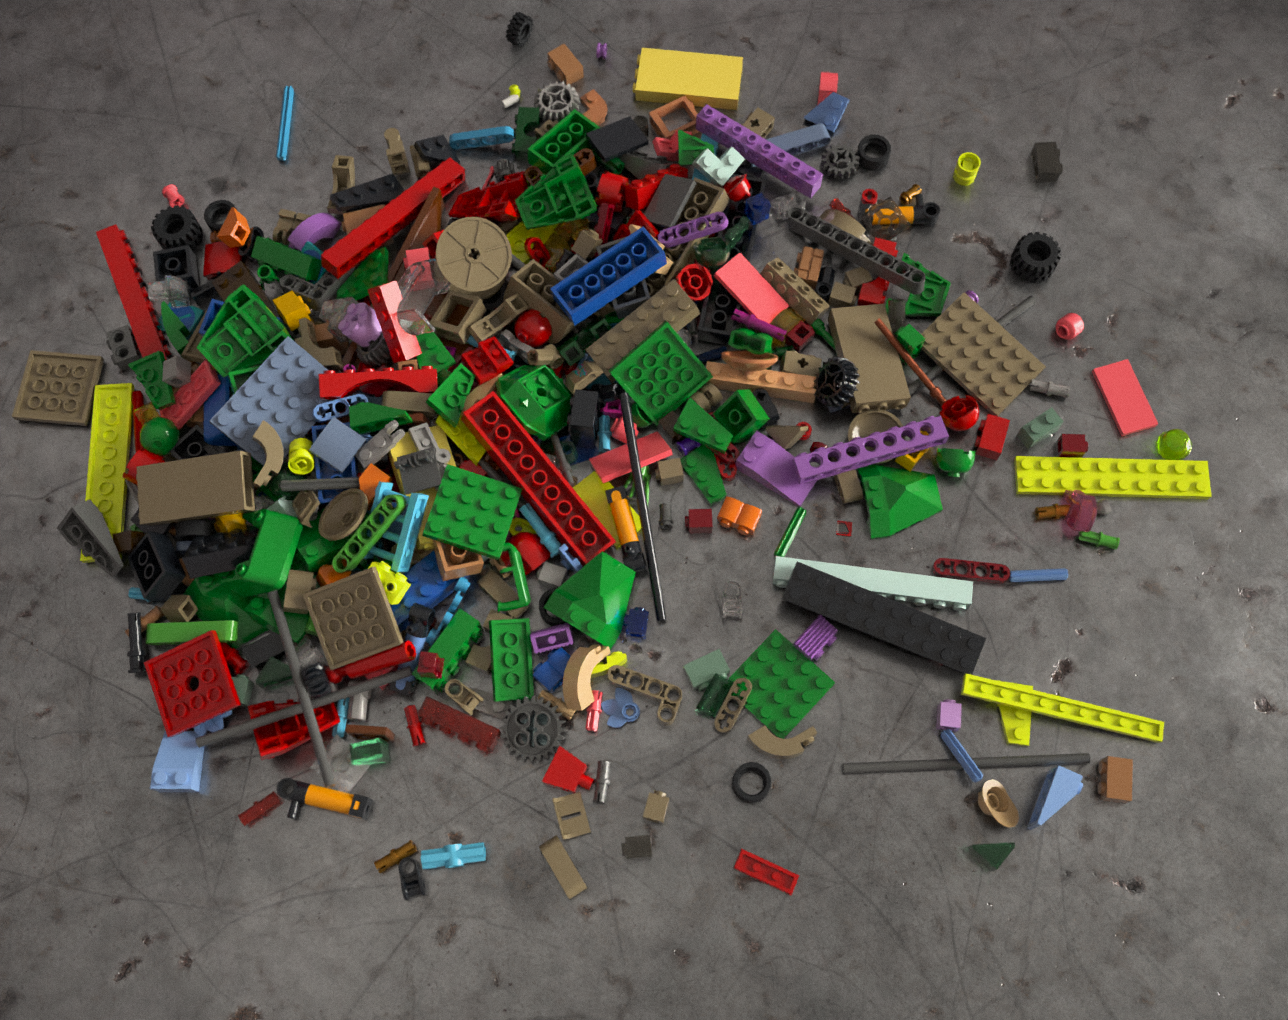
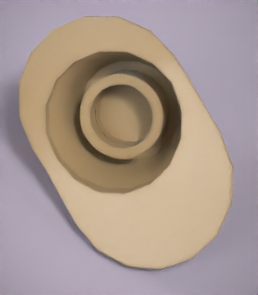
M993 779L987 780L982 787V791L978 793L980 809L986 815L994 817L1001 825L1009 828L1014 827L1019 820L1016 806L1001 783Z

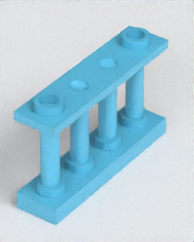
M379 481L375 490L371 513L387 495H402L406 499L408 508L405 516L400 514L395 520L403 524L401 534L398 535L386 531L382 536L397 542L395 554L377 548L376 543L363 559H373L374 555L392 561L391 570L408 572L429 495L411 493V497L392 491L393 483ZM380 514L379 520L383 523L384 516ZM370 529L367 530V536L369 538H371L372 532Z

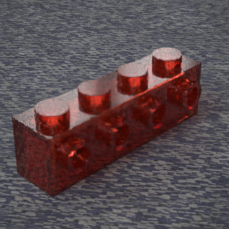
M426 696L417 714L422 719V723L430 727L436 725L440 727L439 731L447 735L453 733L457 735L458 740L464 743L470 741L476 744V748L484 752L486 750L493 752L502 735L499 729Z

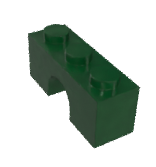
M519 107L518 114H515L517 129L514 128L515 143H512V154H515L516 161H528V148L537 141V137L527 135L535 132L536 128H540L541 119L538 107Z
M600 315L556 349L571 367L585 356V349L612 328L606 319Z

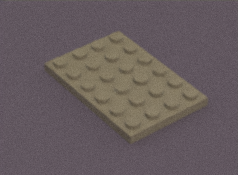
M965 292L921 334L926 338L921 349L988 412L995 416H998L1032 382V379H1035L1046 368L1043 363Z

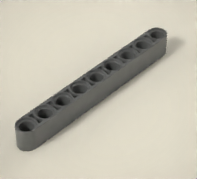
M793 207L788 211V227L792 231L911 294H920L924 291L925 273L802 208Z

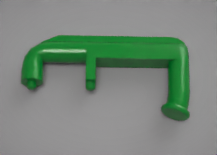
M508 542L504 544L502 552L508 551L511 567L501 569L500 573L513 572L519 599L509 602L498 601V613L500 611L523 608L531 602L520 552L513 544Z

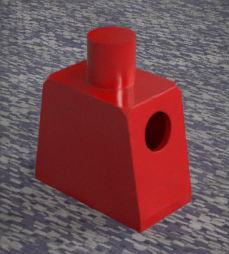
M559 746L542 783L546 786L574 794L579 786L590 790L594 779L585 775L587 770L585 763Z

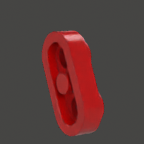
M529 237L524 243L527 255L530 260L534 259L538 263L540 258H542L540 265L548 270L551 267L552 258L541 239Z

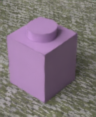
M945 699L943 702H940L937 705L936 729H950L957 732L961 728L962 704H958L955 700Z

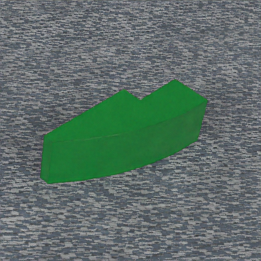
M164 301L161 303L163 325L170 342L182 357V353L189 342L186 337L191 333Z

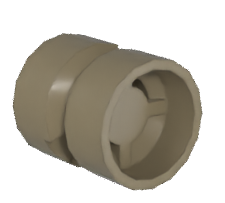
M709 381L699 389V392L696 391L690 397L706 412L711 410V406L714 407L723 400L718 388Z

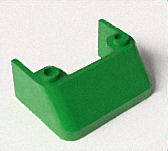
M267 509L243 514L242 518L259 528L249 560L239 563L235 568L234 577L221 580L220 584L244 598L279 590L287 580L303 524L295 516Z

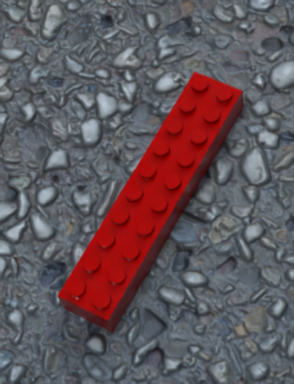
M494 391L463 412L461 421L512 484L522 488L521 495L530 503L547 527L556 534L555 536L562 545L565 543L568 547V552L574 558L576 557L582 566H585L600 552H605L616 542Z

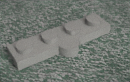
M506 329L495 335L503 348L511 352L515 351L517 356L529 364L527 353L534 348L520 342Z
M427 422L409 428V435L417 451L434 447L442 480L446 466L450 461V452L446 449H439Z

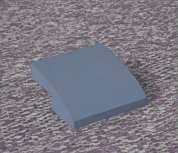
M333 417L315 440L309 452L342 473L351 463L355 454L365 444L366 439Z

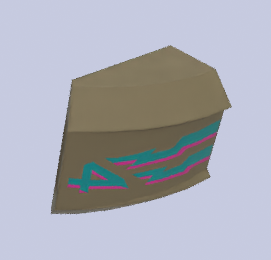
M584 360L570 374H566L565 385L574 396L575 389L583 390L604 372L596 362Z

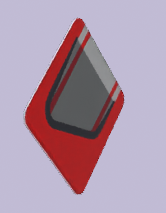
M838 520L836 535L851 536L852 522Z

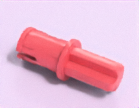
M592 690L595 701L586 708L588 713L585 728L587 731L594 732L597 730L599 714L602 713L600 707L603 692L598 690Z

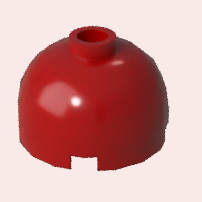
M697 264L687 265L678 272L675 281L693 302L704 299L711 292L713 280L705 267Z
M529 309L518 317L514 331L520 342L534 348L543 345L549 340V337L552 335V328L549 320L539 315L541 312Z
M965 395L966 398L955 396L941 406L940 416L946 427L953 431H966L976 424L979 418V407L974 397Z

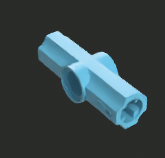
M484 842L467 845L450 844L443 846V848L421 851L422 869L455 868L468 863L486 861Z

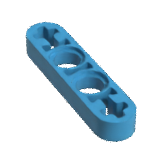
M502 126L454 133L449 137V144L452 149L461 150L509 143L514 139V130L511 127Z

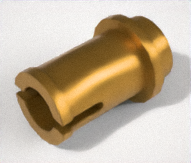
M914 184L909 190L902 192L899 197L900 202L903 205L912 203L916 195L922 193V189L916 191L920 186Z

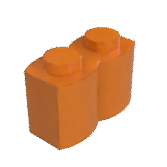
M726 496L717 516V521L725 528L733 527L738 529L737 531L742 535H753L761 518L762 510Z

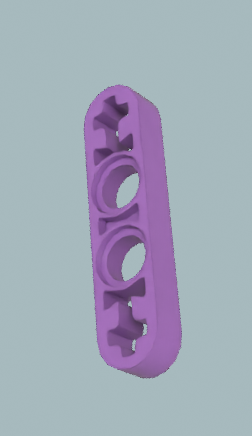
M715 212L664 229L659 233L658 240L665 248H670L722 231L728 226V219L723 212ZM700 224H706V228L704 230H697ZM682 230H689L686 236H680Z

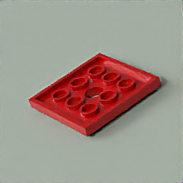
M210 630L144 662L167 737H174L241 705L216 630ZM196 676L199 680V687L193 691L190 688V680Z

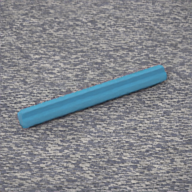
M285 86L283 92L276 151L278 161H285L287 157L294 96L292 86Z

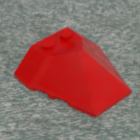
M525 171L504 176L505 180L495 183V181L489 182L490 186L480 189V187L459 194L448 214L449 217H480L491 222L517 220L520 217V212L515 200L528 189Z
M289 699L287 703L275 704V701H266L248 706L250 719L298 704V702H294V699ZM334 702L313 709L320 734L340 723ZM303 713L253 729L261 760L282 755L311 739Z

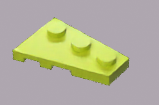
M460 414L458 425L455 428L439 415L436 419L437 425L477 466L486 450L461 421L462 415Z
M999 681L1033 690V686ZM997 704L1006 743L1028 747L1031 712Z

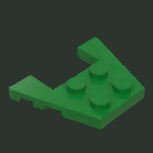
M904 253L902 261L925 273L924 291L920 294L910 293L907 303L888 298L885 306L887 315L939 317L951 283L934 271L930 272L922 266V263L915 262L909 258L908 254Z

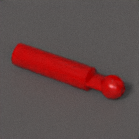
M405 641L401 645L334 670H330L328 666L325 669V673L330 683L338 684L347 675L354 679L413 661L416 658V650L411 641Z

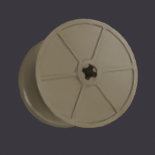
M480 217L458 219L445 228L437 242L434 268L438 282L447 293L450 290L455 292L461 291L466 295L478 296L482 301L486 300L499 291L506 279L512 260L511 246L505 233L493 222Z

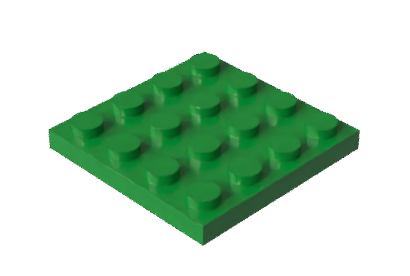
M666 320L609 370L610 374L656 426L660 419L671 411L676 410L713 377Z
M447 464L422 536L499 561L522 488Z
M775 629L722 685V688L729 693L736 679H749L752 683V690L743 707L763 726L766 725L767 729L774 736L785 739L832 688L835 682ZM738 683L737 686L740 687L738 694L733 692L732 695L738 696L743 700L744 697L740 696L743 690L747 691L746 683Z

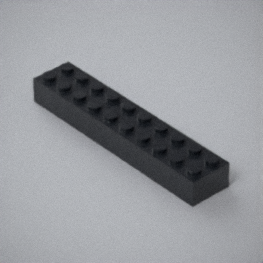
M732 174L731 177H730V179H731L732 177L739 176V175ZM746 176L751 186L749 190L750 197L740 199L737 202L730 200L723 211L728 219V226L718 233L710 270L713 284L711 292L704 298L697 340L729 345L731 331L737 329L738 322L731 318L732 315L739 317L734 311L736 308L741 310V305L713 275L739 253L750 263L765 193L766 179Z
M798 561L795 563L781 598L963 674H973L986 638Z

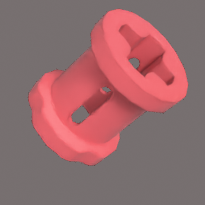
M170 184L163 188L162 194L169 200V205L174 208V205L180 207L184 204L185 200L177 192V187Z

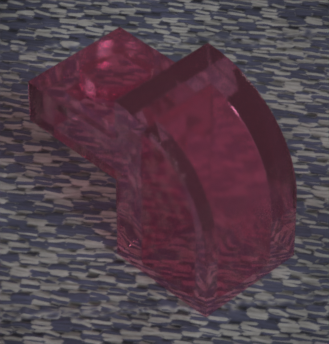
M1065 490L1063 497L1070 505L1065 521L1072 530L1090 532L1097 515L1095 497L1085 495L1080 490Z

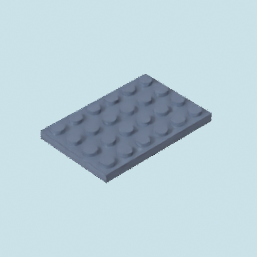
M287 336L209 422L242 450L251 453V457L264 466L266 460L265 452L257 442L252 440L253 435L264 420L279 435L283 445L284 459L289 454L290 443L294 439L303 438L312 428L311 426L317 423L312 415L313 409L318 404L337 400H322L320 398L319 374H323V371L328 369ZM319 408L317 415L323 416L326 411Z

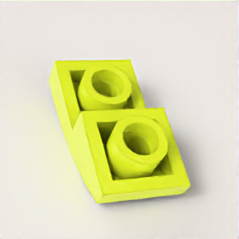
M618 651L612 652L610 656H606L607 664L599 662L594 667L591 678L606 675L609 668L614 665L623 666L627 662L626 653L622 654V652Z

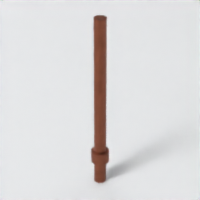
M880 318L877 319L874 324L927 387L931 397L935 398L942 406L947 400L941 394L940 388L932 383Z

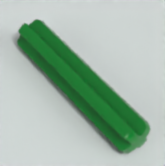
M801 507L796 509L774 552L775 557L785 556L806 515L805 509Z

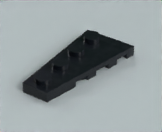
M392 173L331 194L330 200L338 212L359 210L363 206L375 207L378 204H388L392 199L401 195L404 188Z

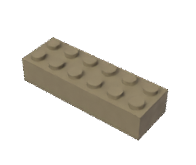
M673 279L585 350L613 384L616 379L610 374L609 370L665 320L678 332L696 318L700 312L696 304Z

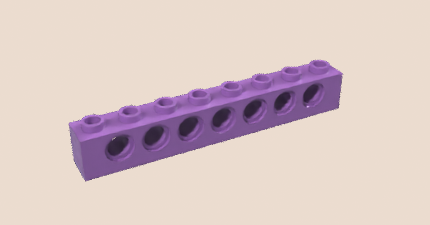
M706 104L696 115V130L726 148L733 147L747 161L810 199L821 187L823 177L821 172Z
M929 416L917 423L912 421L903 427H891L882 433L874 432L868 437H856L847 443L838 442L832 447L826 449L821 447L812 453H800L794 457L793 467L799 484L802 485L945 444L949 435L941 416ZM920 431H926L929 435H922ZM902 436H908L911 440L906 441ZM889 441L892 445L886 446L883 442ZM870 446L874 451H867L865 447ZM847 452H854L856 456L851 457L847 455ZM835 457L838 461L831 462L828 458ZM817 462L819 466L812 467L810 463Z

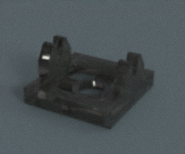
M891 196L884 201L879 199L875 205L872 204L868 211L860 216L861 221L874 239L876 237L889 241L911 227V224ZM880 209H890L894 213L890 216L884 215ZM876 214L879 218L878 224L872 226V218ZM888 218L891 221L890 225L887 227L880 224L881 219ZM899 218V224H895L893 228L892 221ZM880 229L888 230L886 234L877 232Z

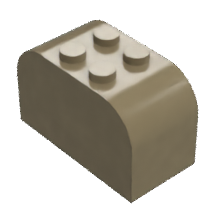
M533 259L511 276L504 293V301L519 293L529 307L527 310H538L541 312L539 315L549 320L552 335L547 342L555 344L568 335L577 325H573L553 298L550 288L560 281Z

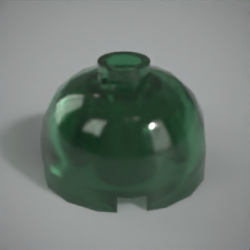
M710 237L701 239V243L698 245L695 242L693 250L697 262L709 270L719 269L720 266L728 261L730 256L729 240L726 239L725 242L722 241V237Z
M283 462L278 475L269 474L272 477L267 486L276 496L279 497L281 494L286 496V500H294L300 491H282L281 481L307 479V475L293 473L288 467V462Z

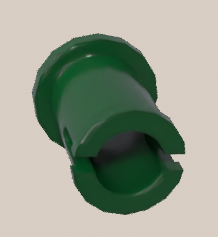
M790 345L780 348L775 346L772 349V354L777 355L779 361L786 350L790 351L794 346Z

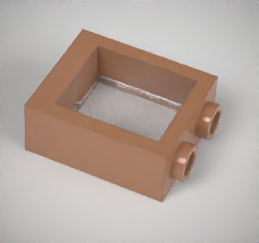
M686 96L649 112V123L659 138L670 139L676 130L689 131L692 135L700 132L696 130L697 112L692 101H689Z

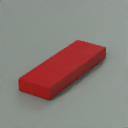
M741 849L733 869L790 896L799 878V875L744 849Z

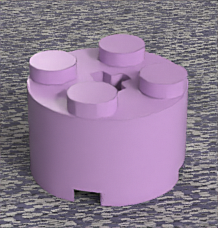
M363 302L350 304L347 308V314L338 325V328L345 336L361 347L369 346L368 342L371 340L375 341L382 333L375 310Z

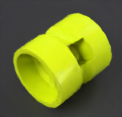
M966 152L959 156L953 172V179L957 184L967 186L974 182L981 165V160L976 154Z
M298 438L290 443L288 456L290 471L298 475H305L313 470L314 454L309 452L313 442L306 438Z

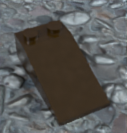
M242 261L212 281L224 302L231 293L244 284L265 303L276 317L281 318L254 274Z

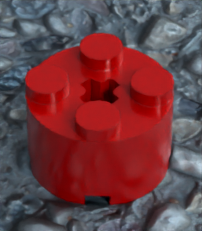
M605 171L598 184L597 192H599V198L596 197L595 202L597 207L602 206V203L614 204V212L621 213L624 205L622 200L625 197V185L628 184V178Z
M143 446V451L138 450L126 467L129 469L128 473H123V478L138 486L136 480L137 466L166 462L163 456L154 454L144 449Z

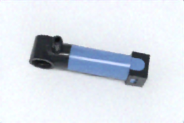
M419 603L412 605L408 615L409 626L406 628L405 641L413 643L416 650V658L413 661L398 665L397 670L410 666L413 672L418 666L420 651L423 652L429 627L435 617V609ZM412 675L392 682L389 689L408 696L415 691L417 680Z

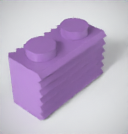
M819 615L793 643V646L810 661L813 659L817 661L824 654L822 649L826 645L830 647L837 640L835 635L838 630L823 618L822 615Z
M569 623L533 631L530 634L534 653L536 654L546 650L549 651L550 649L553 650V648L557 649V647L561 648V646L572 645L574 642L572 628Z

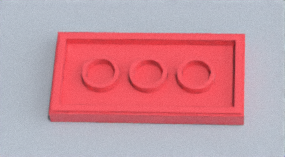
M741 253L737 254L713 275L750 315L753 314L756 318L769 324L790 306Z
M207 359L191 375L190 383L181 386L174 394L176 404L159 411L161 417L171 420L179 430L221 384L215 369H212V364Z
M1128 359L1092 370V374L1121 437L1158 425Z
M658 431L636 440L641 468L673 455L671 448ZM627 444L589 459L592 468L602 483L632 472Z

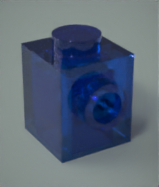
M760 193L746 199L745 213L752 225L769 219L771 203L768 198L765 199L764 195Z
M642 607L629 609V615L625 614L623 626H627L626 636L646 639L649 611Z

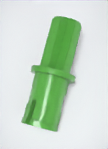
M1081 529L1078 535L1079 540L1093 543L1097 547L1101 545L1117 550L1120 538L1104 535L1103 532L1096 533Z

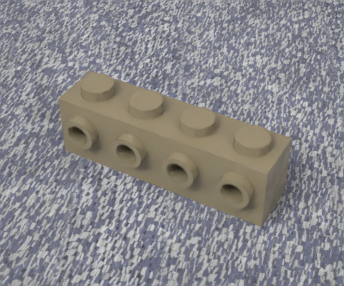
M780 258L767 263L760 273L790 307L810 325L815 320L821 319L829 309L830 305Z

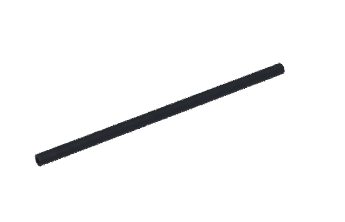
M621 393L619 398L657 621H664L667 618L629 394Z

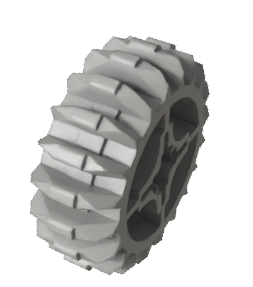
M549 81L548 86L543 84L542 89L538 88V93L535 94L534 107L539 108L540 119L543 118L544 123L548 119L552 122L554 120L560 122L574 109L579 111V95L574 87L571 88L570 84L565 85L564 82L558 84L557 81L555 84H551Z

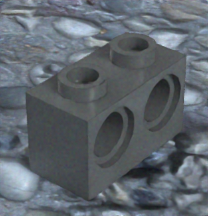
M128 325L106 332L108 336L106 343L108 348L112 350L113 355H111V359L115 366L118 365L123 371L130 368L129 363L142 358L133 331Z

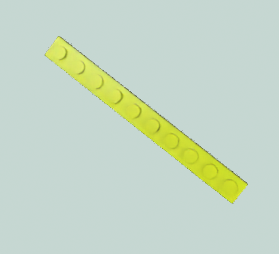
M971 674L963 676L961 695L1156 743L1163 741V721Z

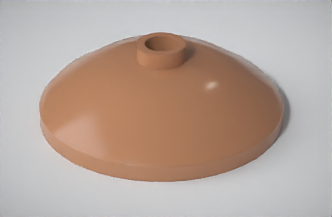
M746 350L725 351L721 353V358L732 368L742 370L743 374L753 375L754 371L765 370L778 361V356L771 353L757 355Z

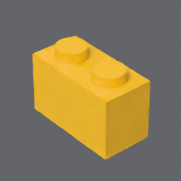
M293 290L273 300L279 315L291 331L300 326L299 319L306 317L311 321L308 315L311 313L306 303L304 304L300 295L296 296Z

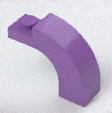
M330 213L315 214L304 220L288 238V241L291 242L288 247L301 251L306 241L315 244L322 238H334L342 224Z

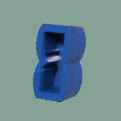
M562 647L553 649L548 655L549 659L544 663H539L534 668V679L546 691L552 694L563 683L565 668L571 656Z

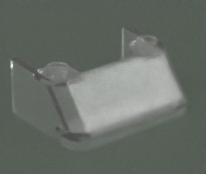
M436 258L413 263L406 269L398 282L403 299L397 308V318L402 329L411 335L432 333L436 330L423 315L435 295L444 294L450 289L451 283L441 273Z

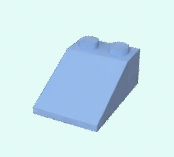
M166 731L164 732L152 769L150 789L157 792H199L204 746L200 748L197 746L196 738L199 736L194 731H184L174 737H167Z
M1060 765L1049 770L1027 829L1032 830L1041 826L1076 794L1079 795L1083 787L1081 782L1083 776Z

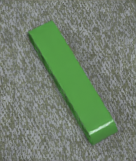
M387 495L383 498L334 557L332 566L335 571L343 573L352 571L357 567L405 509L406 499L402 495ZM393 499L397 502L396 508L392 506ZM380 514L384 516L383 523L379 520ZM368 529L372 532L371 538L367 536ZM356 544H358L359 546L358 553L355 551ZM343 559L347 562L346 568L343 566Z
M238 621L147 624L146 644H183L210 630H216L220 643L237 642Z

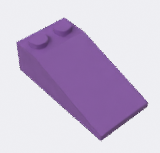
M758 431L755 432L736 460L737 470L799 507L817 482L816 480L800 485L793 467L794 456Z

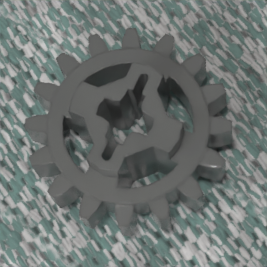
M839 142L837 146L831 144L830 149L826 147L825 153H822L821 158L823 171L828 170L827 175L833 174L834 179L837 176L843 179L844 175L849 178L851 173L855 174L859 166L860 157L857 156V150L852 151L853 146L848 148L847 143L841 146Z

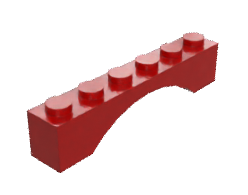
M422 366L421 369L416 370L413 367H402V370L395 371L394 368H383L382 371L363 369V372H355L353 369L343 370V373L327 370L323 371V374H319L320 398L322 400L340 399L360 386L376 382H391L407 387L417 393L433 394L438 388L437 369H433V366Z

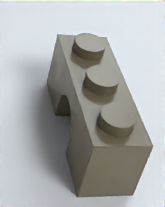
M491 609L483 624V628L486 632L490 633V620L513 618ZM474 644L465 661L467 666L490 675L492 671L490 645L480 647Z

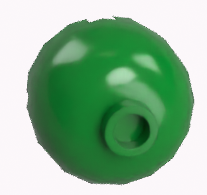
M155 417L145 422L140 431V443L144 449L160 456L170 454L169 451L180 440L179 429L171 420L163 417Z
M937 448L936 461L938 467L942 471L948 472V476L959 477L960 474L967 473L972 468L975 460V451L969 450V452H965L961 449Z

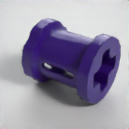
M688 437L681 442L675 443L683 456H687L689 451L701 446L699 442Z

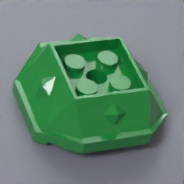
M522 365L496 381L497 396L528 433L536 435L544 441L568 426L567 418L568 414H571L570 399L573 394L565 386L563 379L559 378L551 368H548L546 365Z

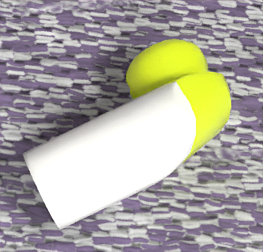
M511 85L509 87V97L501 100L504 108L519 101L521 92L517 85Z

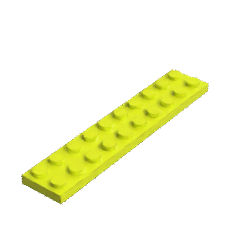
M132 383L95 385L85 501L91 500L98 507L105 519L112 539L113 534L124 532L127 485L126 479L123 478V473H128V468L126 467L129 463L133 414L132 392L135 387ZM81 549V562H95V559L91 556L86 557L83 555Z
M1016 456L1014 458L1016 494L1210 499L1212 497L1208 461Z

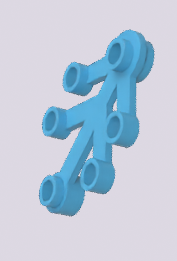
M460 577L454 588L458 593L438 629L436 630L432 627L425 642L429 644V647L441 635L439 634L440 630H444L453 616L450 612L455 613L463 598L460 596V593H466L471 584L468 582V579Z

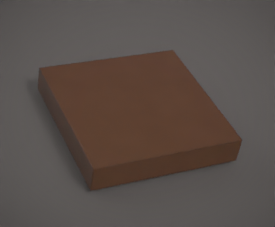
M346 724L345 732L355 740L394 742L395 734L388 727Z

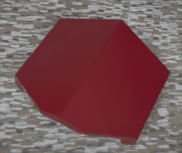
M383 364L376 371H382L383 368L387 367L385 364ZM369 383L360 386L359 389L363 393L380 397L384 391L390 389L395 383Z

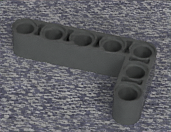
M365 259L339 279L327 271L315 285L293 275L283 276L279 283L284 294L293 290L296 296H301L304 304L306 303L310 309L321 312L326 310L335 301L338 289Z

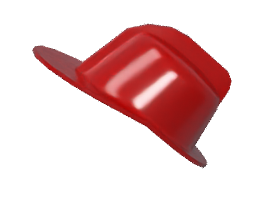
M747 174L732 177L721 187L725 189L729 199L733 202L750 197L749 190L751 186L746 179Z

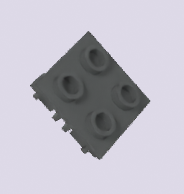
M434 447L397 457V461L394 462L395 468L400 470L405 495L436 487L441 483Z

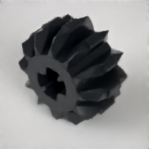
M320 663L310 664L302 669V676L313 698H322L331 692L330 682Z

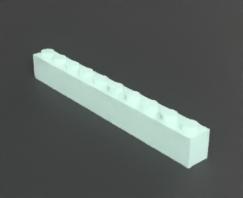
M776 556L772 584H776L780 588H786L795 563L798 561L899 603L914 602V605L917 606L929 604L941 609L952 607L956 611H965L972 604L973 581Z

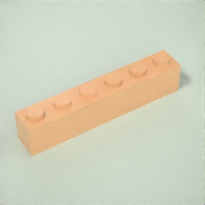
M707 361L706 369L713 376L709 382L713 383L719 390L735 392L736 390L750 389L753 393L754 390L761 388L768 392L769 397L814 403L816 396L814 394L816 389L813 388L815 386V376L766 369L754 371L753 375L743 374L742 370L732 368L728 364Z

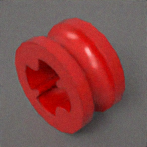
M874 189L864 190L861 202L874 206L877 202V192Z
M799 422L796 425L808 426L806 433L799 439L801 441L807 440L812 432L810 424Z

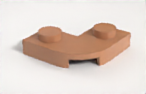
M594 89L580 97V102L588 110L583 115L596 125H601L607 115L606 102Z

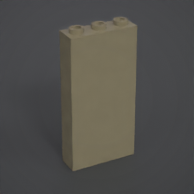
M884 304L831 308L828 316V323L837 357H844L852 361L856 368H858L857 373L860 375L857 379L860 383L856 385L858 391H854V397H850L849 403L852 413H866L870 409H876L877 411H880V409L900 410L906 408L911 399L899 354L874 324L880 318L892 332Z
M234 451L136 467L137 498L139 501L138 517L141 525L154 526L184 520H196L255 511L251 453Z

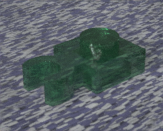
M743 216L738 224L736 223L733 228L728 229L725 234V246L730 249L735 246L742 237V233L749 227L747 223L750 219Z

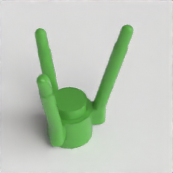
M644 466L641 468L643 482L645 480V494L648 506L651 475L648 474L650 468ZM630 472V475L626 483L624 484L625 488L629 486L633 479L632 472ZM634 482L629 494L630 498L633 497L635 492Z

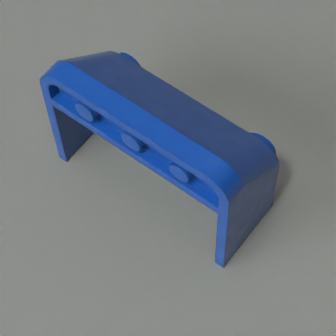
M219 373L217 376L221 384L204 402L203 438L209 445L238 446L209 422L229 400L230 384L228 376L222 377Z

